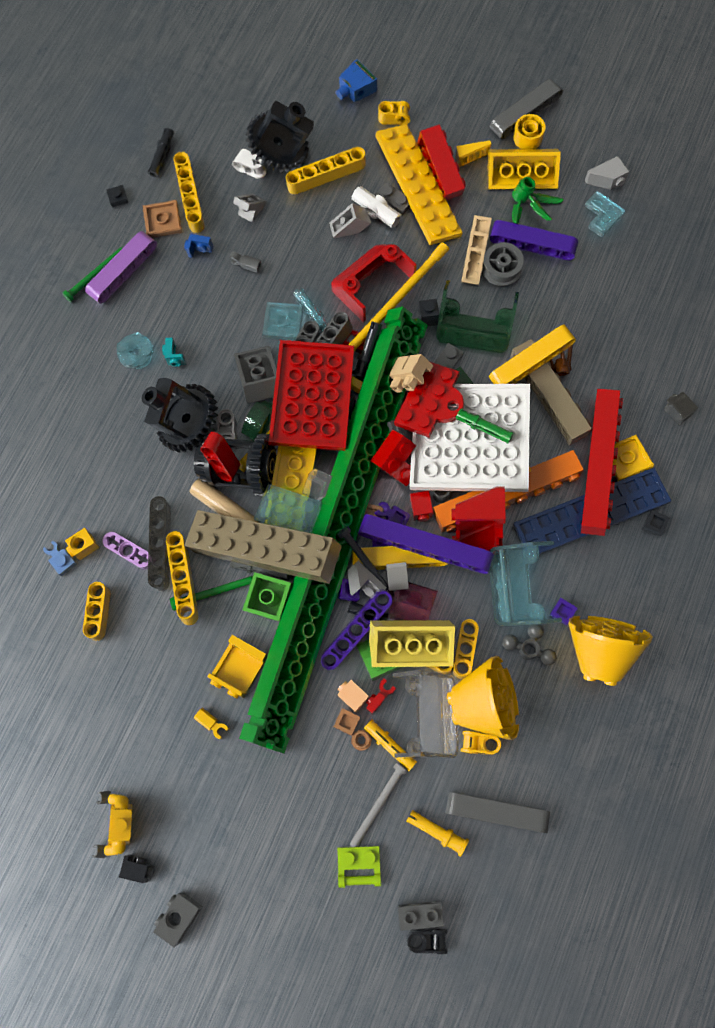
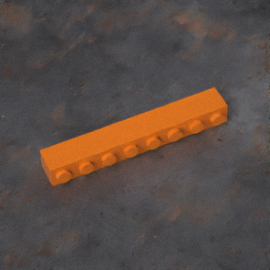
M574 450L530 467L529 492H505V508L508 509L511 504L516 502L518 504L523 503L530 496H540L547 489H557L564 482L569 481L571 483L578 480L584 469ZM471 491L433 507V515L441 532L447 531L449 533L456 530V521H451V508H456V504L485 491Z

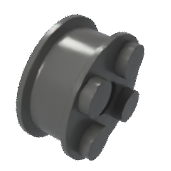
M502 242L492 245L484 256L482 270L485 278L497 286L513 284L521 275L524 263L523 254L518 247L510 243Z

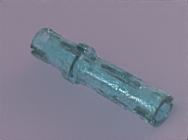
M303 288L296 289L293 296L310 316V321H315L319 325V330L322 333L328 325L324 314L316 308Z

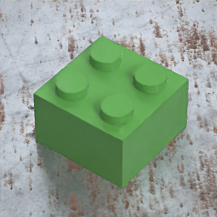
M254 572L242 610L280 622L292 583Z

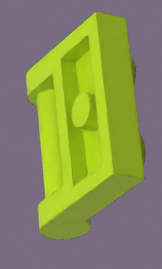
M379 846L337 848L339 888H345L347 885L375 884V887L381 886ZM374 869V875L345 877V870Z

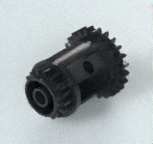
M269 434L257 435L255 440L225 439L230 448L249 449L246 462L247 479H240V473H236L231 482L222 480L201 452L202 445L196 448L194 471L202 482H208L212 486L251 488L255 496L266 497L271 492L277 455L275 445H269Z

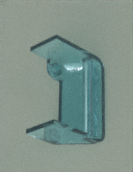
M554 541L527 542L490 549V552L494 554L490 567L494 619L499 626L562 622V618H546L544 607L539 603H532L528 564H533L538 560L539 547L554 545Z

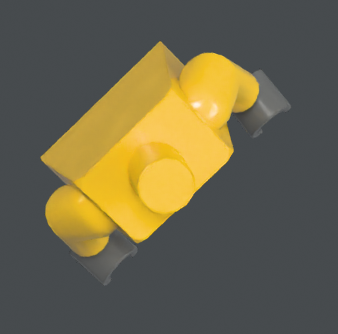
M110 791L97 792L101 796V800L97 801V804H111L108 845H94L93 848H97V851L92 857L106 858V856L122 854L126 849V845H130L132 804H129V799L126 796L111 794Z

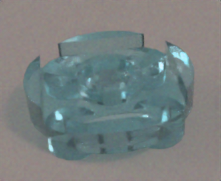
M139 332L124 337L116 345L118 359L127 368L141 369L146 367L152 360L154 353L153 345L146 336ZM135 348H136V349H137V348L139 349V350H138V354H136V355H135V353H132V354H131V352H132L133 349H135Z

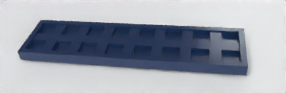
M655 468L615 482L614 493L610 494L609 500H613L612 512L608 511L607 516L611 518L610 527L671 502ZM585 495L513 523L529 559L591 535L581 533Z

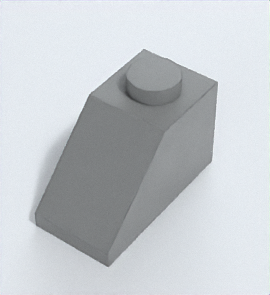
M617 156L588 170L585 183L611 190L622 186L626 182L629 171Z
M352 203L329 224L333 238H340L360 233L371 224L367 208Z

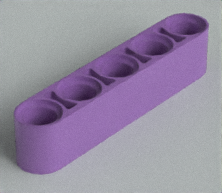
M143 231L138 232L88 283L85 292L98 303H104L154 252L157 242Z

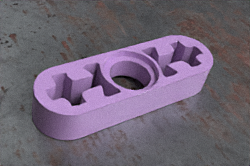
M109 532L103 537V544L108 550L141 569H148L153 565L154 560L149 552L119 534ZM115 538V541L118 542L120 546L118 547L115 544H110L109 540ZM127 546H132V554L128 556L124 555V548ZM137 554H138L139 556L143 557V558L146 557L147 560H148V562H147V563H145V562L142 563V562L136 557Z

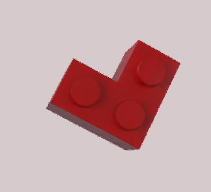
M392 429L371 459V462L403 485L408 486L410 483L411 465L405 461L416 445L404 435Z

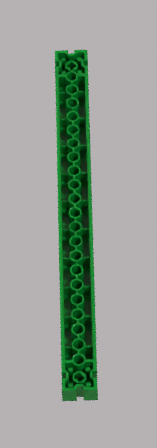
M403 306L390 309L387 312L384 320L386 328L381 329L348 424L346 450H339L311 530L312 534L334 538L342 546L330 584L295 576L247 714L251 716L249 724L244 722L239 739L283 754H285L290 739L286 737L288 729L293 730L352 553V549L344 538L340 539L337 534L348 526L351 529V536L356 541L380 470L377 465L371 462V459L390 434L387 422L396 419L406 389L403 388L402 392L397 393L390 387L393 379L389 374L398 357L417 355L421 347L419 339L424 338L428 326L419 318L412 319L413 314Z

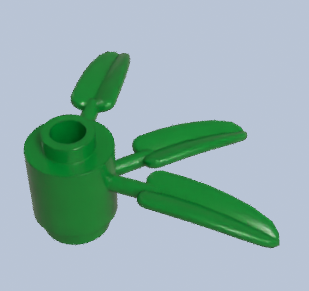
M524 177L512 192L513 199L518 202V204L513 206L512 220L516 224L520 222L523 210L521 203H526L530 199V206L543 219L550 221L552 218L537 201L558 204L563 202L564 199L541 193H533L536 186L535 181L530 177Z

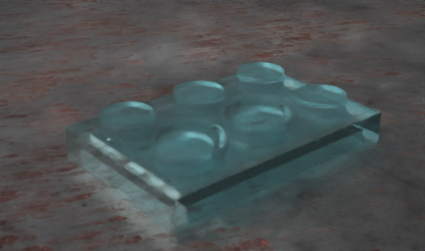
M268 484L254 520L263 524L311 533L323 503Z

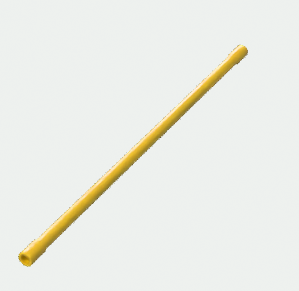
M442 242L371 321L380 324L385 319L388 310L394 309L425 274L449 251V247ZM371 321L348 344L354 345V351L365 341ZM248 453L239 461L241 464L239 469L243 473L246 471Z

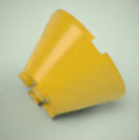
M573 616L569 619L568 625L579 667L584 674L583 678L588 681H596L597 679L604 681L607 685L616 686L617 682L624 678L652 642V635L648 631L643 630L642 633L635 630V625L598 616H588V619H580V616Z
M493 656L455 684L451 692L447 693V700L452 705V720L455 725L503 739L513 740L516 739L519 732V724L516 725L515 716L519 715L517 696L508 668L503 669L501 665L503 660L499 656Z

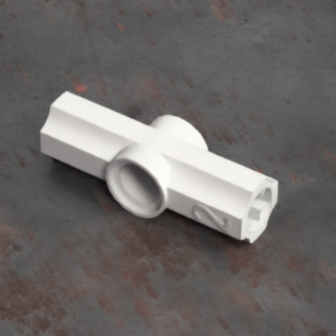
M362 186L354 190L352 200L360 206L367 208L371 218H379L391 228L398 225L401 214L390 207L382 196H375Z

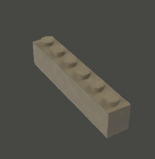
M530 339L513 348L511 358L534 344L533 340ZM549 361L524 377L569 446L589 435L592 430L590 421L584 418L580 406L574 403L570 391L564 388L560 376L554 373Z

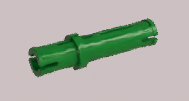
M462 408L457 413L456 420L466 423L474 430L478 429L507 444L510 443L513 437V432L486 421L478 414H471Z

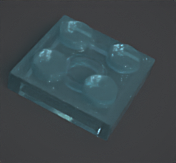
M267 302L262 332L263 338L295 340L301 328L303 305Z

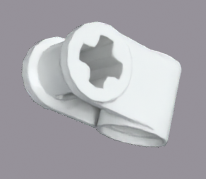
M241 149L232 162L236 170L256 179L263 178L267 173L264 164L261 165L262 160H255L257 154L251 155V152L247 149Z

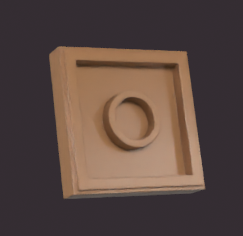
M177 200L143 206L146 234L155 238L182 233Z

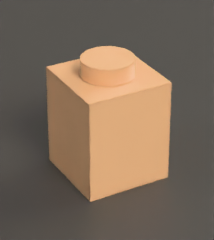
M352 680L348 683L345 681L338 688V697L355 713L369 699V696Z

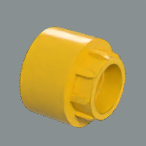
M526 114L517 120L514 142L519 148L536 149L542 144L545 133V122L543 119L534 114Z

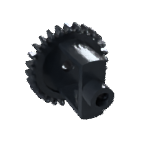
M275 100L266 113L262 111L260 114H256L250 121L245 134L248 136L246 142H249L247 147L252 149L251 155L257 154L255 160L261 159V165L267 164V169L272 166L274 172L279 169L280 173H283L284 170L288 173L290 170L293 171L300 168L306 161L309 151V141L306 140L313 130L314 121L305 117L306 111L302 104L292 102L287 107Z
M160 378L157 381L156 387H148L142 394L143 404L149 407L144 422L158 430L156 434L159 436V441L165 447L178 453L181 451L186 453L187 450L192 451L193 446L197 448L199 446L198 442L203 443V437H208V431L214 430L211 425L216 424L213 418L218 416L215 413L218 409L215 405L217 400L213 399L215 396L211 394V391L201 385L186 384V387L169 378Z

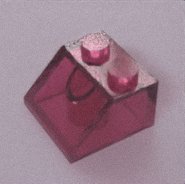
M408 582L409 589L396 590L387 619L393 621L429 620L438 591Z

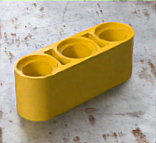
M93 582L88 588L83 622L84 635L94 641H100L106 634L111 596L109 588L101 582ZM103 588L102 594L96 596L97 590ZM100 607V613L94 616V610ZM97 626V633L91 635L92 628Z
M472 619L463 621L459 629L453 674L459 679H463L470 674L473 667L479 627L477 622ZM464 626H472L474 633H465ZM468 645L471 648V652L464 654L461 652L460 647ZM459 664L467 666V673H459L457 666Z

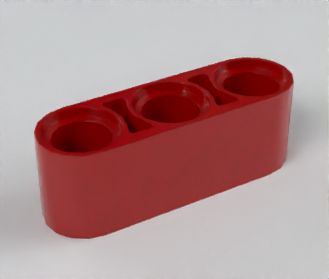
M210 432L200 450L216 474L222 480L231 482L241 464L225 438L219 433Z

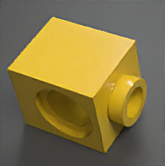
M86 528L65 540L68 545L66 547L71 557L75 556L79 560L100 548ZM84 542L83 547L78 549V544Z

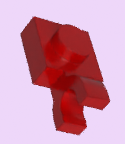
M385 678L380 682V692L377 695L372 694L366 702L368 704L366 709L372 715L386 700L388 695H391L396 690L394 686L390 690L384 689V684L387 682Z

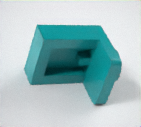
M173 337L165 338V345H162V353L167 364L173 367L186 365L184 355L176 354V344Z

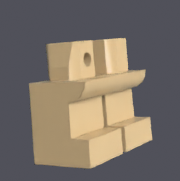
M422 354L398 357L389 374L393 379L390 387L397 393L402 392L403 388L408 391H414L417 385L424 384L423 374L424 372H430L433 365Z

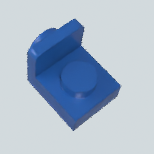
M191 233L184 245V249L190 258L193 257L195 249L199 252L212 253L214 247L210 237Z

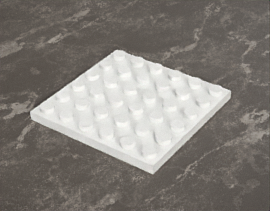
M455 384L454 388L463 396V410L474 415L478 414L486 421L513 432V437L510 443L507 444L478 429L474 430L471 426L459 420L449 423L437 422L430 438L413 432L412 442L416 447L411 454L410 490L487 491L496 486H505V492H529L530 384ZM452 404L448 407V409L454 411L457 410L459 406L456 404Z

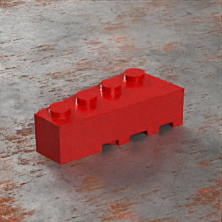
M438 124L421 130L417 144L420 150H422L423 157L428 162V167L433 176L436 178L435 181L438 183L444 199L447 201L463 195L466 183L459 174L460 169L457 161L455 162L453 159L452 147L447 144L446 132Z

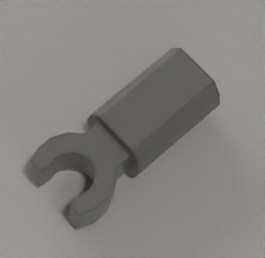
M233 251L230 255L232 264L241 265V268L256 273L259 272L262 265L261 260L247 255L242 256Z

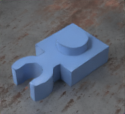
M52 541L54 549L49 551L44 547L43 551L47 555L52 556L48 561L57 573L62 576L74 567L76 562L64 548L60 550L59 545Z

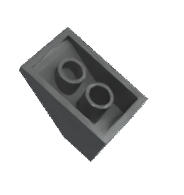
M264 346L235 353L234 357L246 402L251 403L273 398L277 369L270 347Z

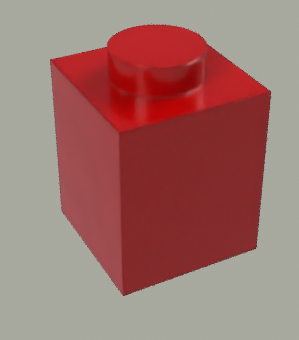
M430 492L411 493L410 503L413 520L426 522L433 518Z

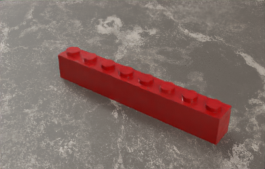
M597 389L581 526L582 534L605 536L606 529L610 530L611 518L607 516L608 511L612 512L613 500H609L610 494L614 493L615 482H611V477H615L616 465H613V459H617L618 448H615V442H619L620 431H616V428L621 424L622 414H618V409H622L623 398H620V390Z

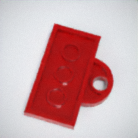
M430 362L433 365L431 371L424 372L423 374L424 384L417 385L414 391L408 392L394 421V425L429 438L437 422H452L456 420L459 410L461 408L464 409L463 396L454 388L460 375L459 371ZM452 404H456L459 406L458 409L454 411L448 409V407Z

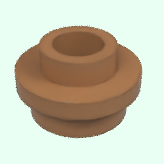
M358 730L352 735L351 742L355 749L364 751L370 747L372 738L367 731ZM362 736L366 739L364 744L358 743L359 737Z

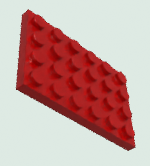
M280 340L269 445L346 450L354 345Z

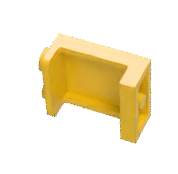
M231 635L228 640L230 644L212 674L209 673L207 677L211 679L210 684L219 689L222 686L227 688V694L236 699L239 696L245 698L265 664L267 654Z

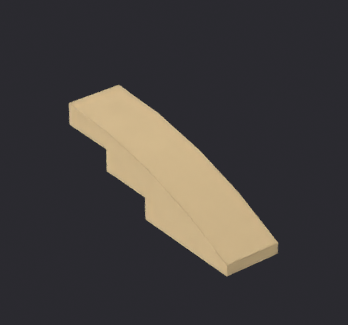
M474 215L462 283L479 285L492 218Z

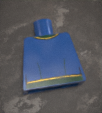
M356 59L340 75V88L336 91V94L340 100L348 96L353 102H357L378 91L377 78Z

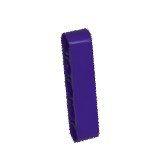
M503 220L494 222L490 235V241L494 244L510 243L520 250L563 260H573L578 246V239L573 236Z
M386 589L376 591L326 648L321 658L322 666L325 669H335L370 630V621H377L390 607L392 596ZM380 594L388 596V601L385 604H380L377 601ZM368 609L375 611V616L371 619H367L364 616L365 611ZM355 624L362 627V631L358 634H354L351 631V627ZM340 640H347L349 646L341 649L338 646V642ZM333 655L336 661L329 664L325 661V657Z

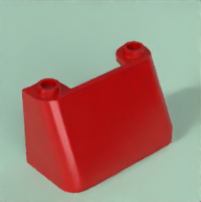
M505 486L491 488L456 504V508H451V521H456V535H452V540L488 550L493 554H503V524L506 522Z

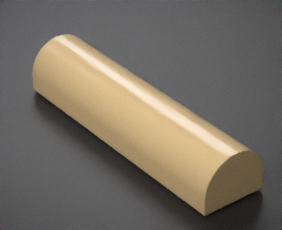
M197 479L191 486L190 494L217 514L261 523V520L215 487L209 485L208 482H202V480Z

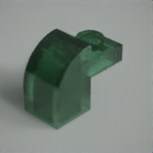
M267 401L262 403L256 402L245 418L241 433L253 440L257 438V435L266 434L269 422L271 421L273 404Z

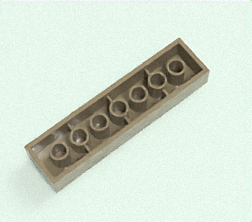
M197 510L184 545L197 554L330 584L342 547L331 537Z

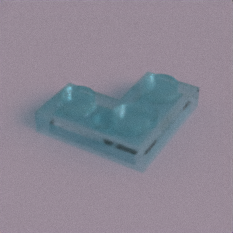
M598 191L585 204V207L597 215L589 223L588 228L601 238L625 212L624 209Z

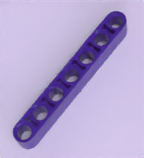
M369 514L364 515L358 532L362 537L482 574L489 573L494 554L488 550Z

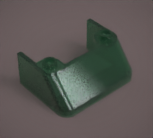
M446 280L436 332L437 339L445 344L449 343L451 345L496 353L505 352L509 346L519 292H515L512 309H499L495 320L459 314V302L455 299L447 298L450 280Z

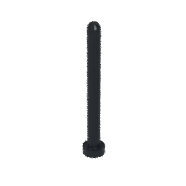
M347 526L339 531L338 537L340 539L344 538L362 564L389 591L387 582L351 536V529ZM393 590L389 591V593L392 596V599H394L395 593L393 592Z

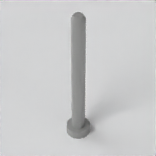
M397 763L393 767L396 770L353 837L350 844L352 847L359 846L402 774L406 776L408 771Z

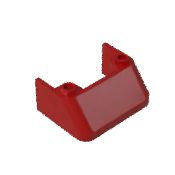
M394 244L375 245L334 278L331 283L333 293L363 323L366 321V309L354 296L360 290L361 281L386 261L394 262L409 278L416 272L417 264Z

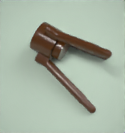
M573 345L568 348L567 359L563 351L560 353L561 358L556 359L555 363H553L552 359L549 361L552 370L559 376L568 375L572 370Z

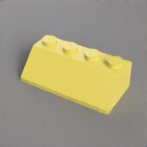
M449 620L370 621L369 643L372 667L453 666L455 626Z

